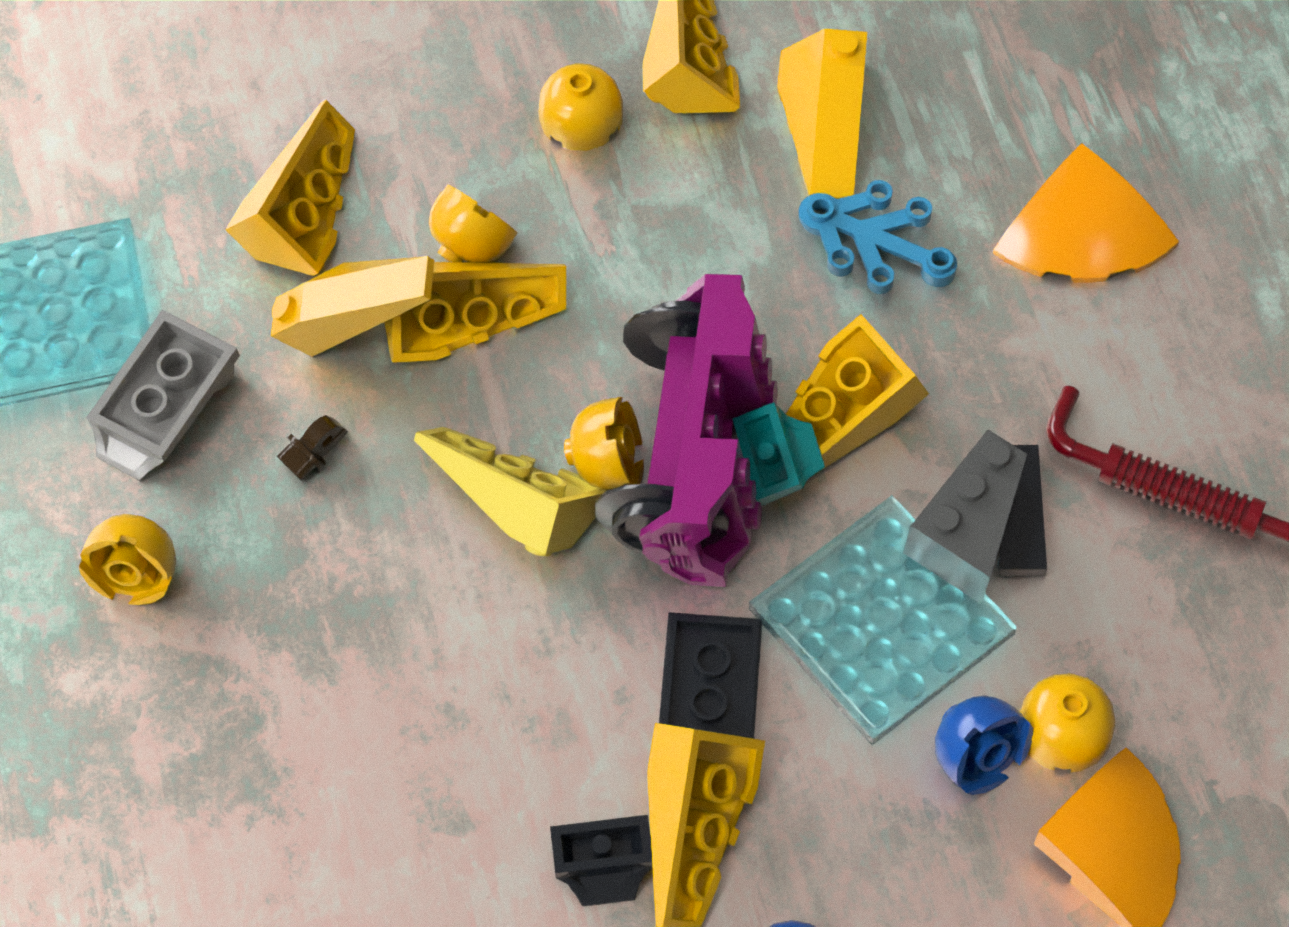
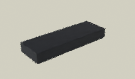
M1014 445L1025 452L1027 457L997 554L999 576H1046L1047 557L1039 446Z

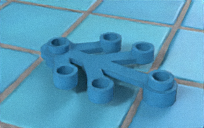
M883 180L872 181L867 186L866 192L840 199H835L825 193H816L809 195L801 202L798 213L800 223L809 233L820 236L828 256L827 268L831 274L843 277L850 274L854 267V253L848 247L842 246L837 232L839 231L853 237L868 274L867 286L876 294L889 292L894 283V271L889 265L883 264L878 249L920 266L921 277L930 286L945 287L954 280L957 259L948 249L936 247L932 250H927L888 233L909 226L923 227L927 225L931 220L932 205L926 198L914 197L907 202L905 209L861 221L849 215L869 208L884 210L890 206L893 190L888 182ZM881 192L886 196L884 198H876L872 194ZM921 209L925 214L915 215L912 213V210ZM815 210H824V211H826L827 213H825V214H817V213L814 212V211H815ZM836 258H844L848 261V263L844 265L836 264L833 260H835ZM941 261L946 263V265L937 266L933 262ZM877 275L885 276L888 280L885 282H877L876 280H874V277Z

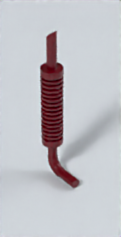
M1073 386L1063 387L1047 420L1046 434L1048 441L1064 457L1101 470L1098 482L1108 486L1116 483L1115 488L1119 490L1121 486H1124V492L1127 493L1132 489L1134 490L1132 494L1134 496L1142 493V499L1146 500L1147 496H1150V502L1153 503L1158 499L1160 500V506L1168 503V509L1172 510L1173 506L1178 507L1176 512L1181 513L1182 509H1184L1187 516H1190L1192 512L1195 514L1194 519L1198 520L1202 516L1205 523L1210 519L1215 527L1217 523L1222 524L1220 529L1225 530L1226 526L1231 527L1229 532L1234 534L1236 529L1239 531V536L1252 540L1255 531L1258 530L1289 542V522L1263 513L1266 505L1264 500L1253 497L1252 501L1248 500V494L1244 493V496L1240 497L1238 496L1240 491L1235 490V493L1232 494L1229 487H1226L1224 491L1221 489L1222 484L1218 483L1214 487L1211 480L1207 484L1203 483L1204 478L1201 476L1199 480H1195L1196 475L1193 473L1188 477L1185 470H1182L1180 474L1177 473V467L1169 470V464L1165 463L1163 467L1159 466L1161 461L1156 460L1153 464L1151 463V457L1147 456L1146 460H1143V454L1138 453L1137 457H1135L1132 450H1129L1127 454L1125 453L1126 448L1112 443L1108 453L1076 442L1075 439L1067 434L1066 424L1080 393Z

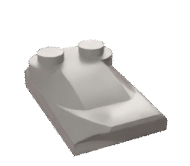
M161 310L86 417L94 433L96 457L137 480H141L153 468L163 463L214 392L225 388L232 381L234 364L240 357L237 348Z

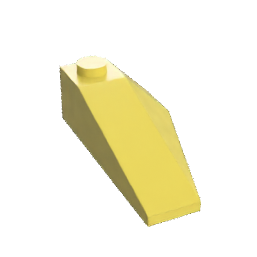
M446 427L418 431L415 434L414 441L509 537L525 544V549L534 555L546 557L551 556L554 552L572 548L596 518V500L605 491L609 490L591 486L580 475L562 468L559 470L558 475L534 468L536 459L523 454L520 457L509 454L497 455L495 454L496 446L494 444Z

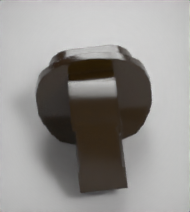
M324 415L314 421L300 439L290 434L287 437L290 443L277 457L300 480H303L315 467L319 470L325 467L326 461L323 457L338 444L348 431L337 420Z

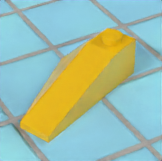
M823 29L781 50L777 91L780 101L783 102L789 132L793 136L797 149V159L808 196L816 193H825L835 199L854 195L867 32Z
M655 723L647 778L656 927L702 926L721 880V873L718 867L727 845L735 846L740 831L735 826L745 803L752 804L758 790L765 740Z

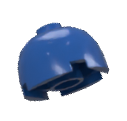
M986 695L966 699L950 707L942 717L935 737L937 761L948 778L967 794L987 793L1000 786L1009 778L1001 772L1007 769L1013 761L1020 766L1025 760L1032 744L1033 727L1020 711L1006 701Z

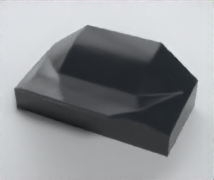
M648 815L550 826L556 879L570 887L582 906L635 900L644 875L653 868Z

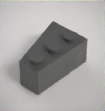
M988 429L911 524L903 553L982 604L1027 454Z

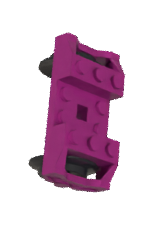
M705 274L690 285L686 293L676 301L664 302L653 306L649 310L635 314L624 325L623 343L630 353L648 366L665 371L647 484L623 485L607 490L595 502V517L605 529L612 532L611 534L620 544L631 550L643 553L648 560L660 565L663 572L695 586L727 587L728 574L750 548L753 529L759 530L762 520L761 502H755L756 482L755 480H749L750 460L742 456L732 418L773 402L777 404L778 385L776 380H772V359L766 357V334H759L755 315L744 295L745 285L742 275Z

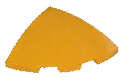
M1081 143L1026 204L994 247L992 254L1022 271L1042 277L1046 272L1069 275L1074 283H1093L1106 281L1110 274L1126 271L1131 268L1134 269L1135 273H1138L1171 253L1178 246L1179 240L1151 205L1125 178Z
M1125 747L1080 787L1039 829L1034 845L1071 875L1069 883L1120 927H1162L1176 896L1175 888L1178 879L1179 864H1181L1177 825L1173 821L1165 795L1159 784L1144 764Z

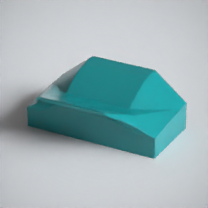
M775 402L732 418L743 457L750 460V480H755L756 500L761 502L762 506L803 489L810 477L825 468L812 424L786 415Z

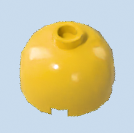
M574 63L561 67L547 79L540 91L539 122L544 134L550 140L551 135L555 140L560 141L563 148L588 151L605 145L610 141V135L616 131L617 127L619 131L623 122V99L616 81L603 69L591 64Z
M447 184L445 189L437 196L429 215L428 224L431 235L441 245L437 253L449 262L493 263L500 259L513 244V240L518 232L493 212H488L479 206L477 201Z
M623 397L604 399L589 404L579 412L571 426L570 438L564 441V453L570 466L575 465L578 474L589 485L600 489L610 490L623 485L640 484L643 479L644 459L634 463L635 446L643 445L641 433L633 408L628 401L622 402Z
M131 514L111 516L94 527L88 536L80 554L82 560L79 564V571L87 584L104 597L113 600L115 593L134 596L128 604H151L164 597L175 572L176 555L173 541L162 527L148 518Z
M1073 673L1053 674L1037 682L1023 699L1020 712L1033 727L1032 744L1028 756L1044 768L1055 770V767L1063 770L1071 769V772H1081L1097 764L1109 750L1115 730L1113 704L1104 689L1091 679Z

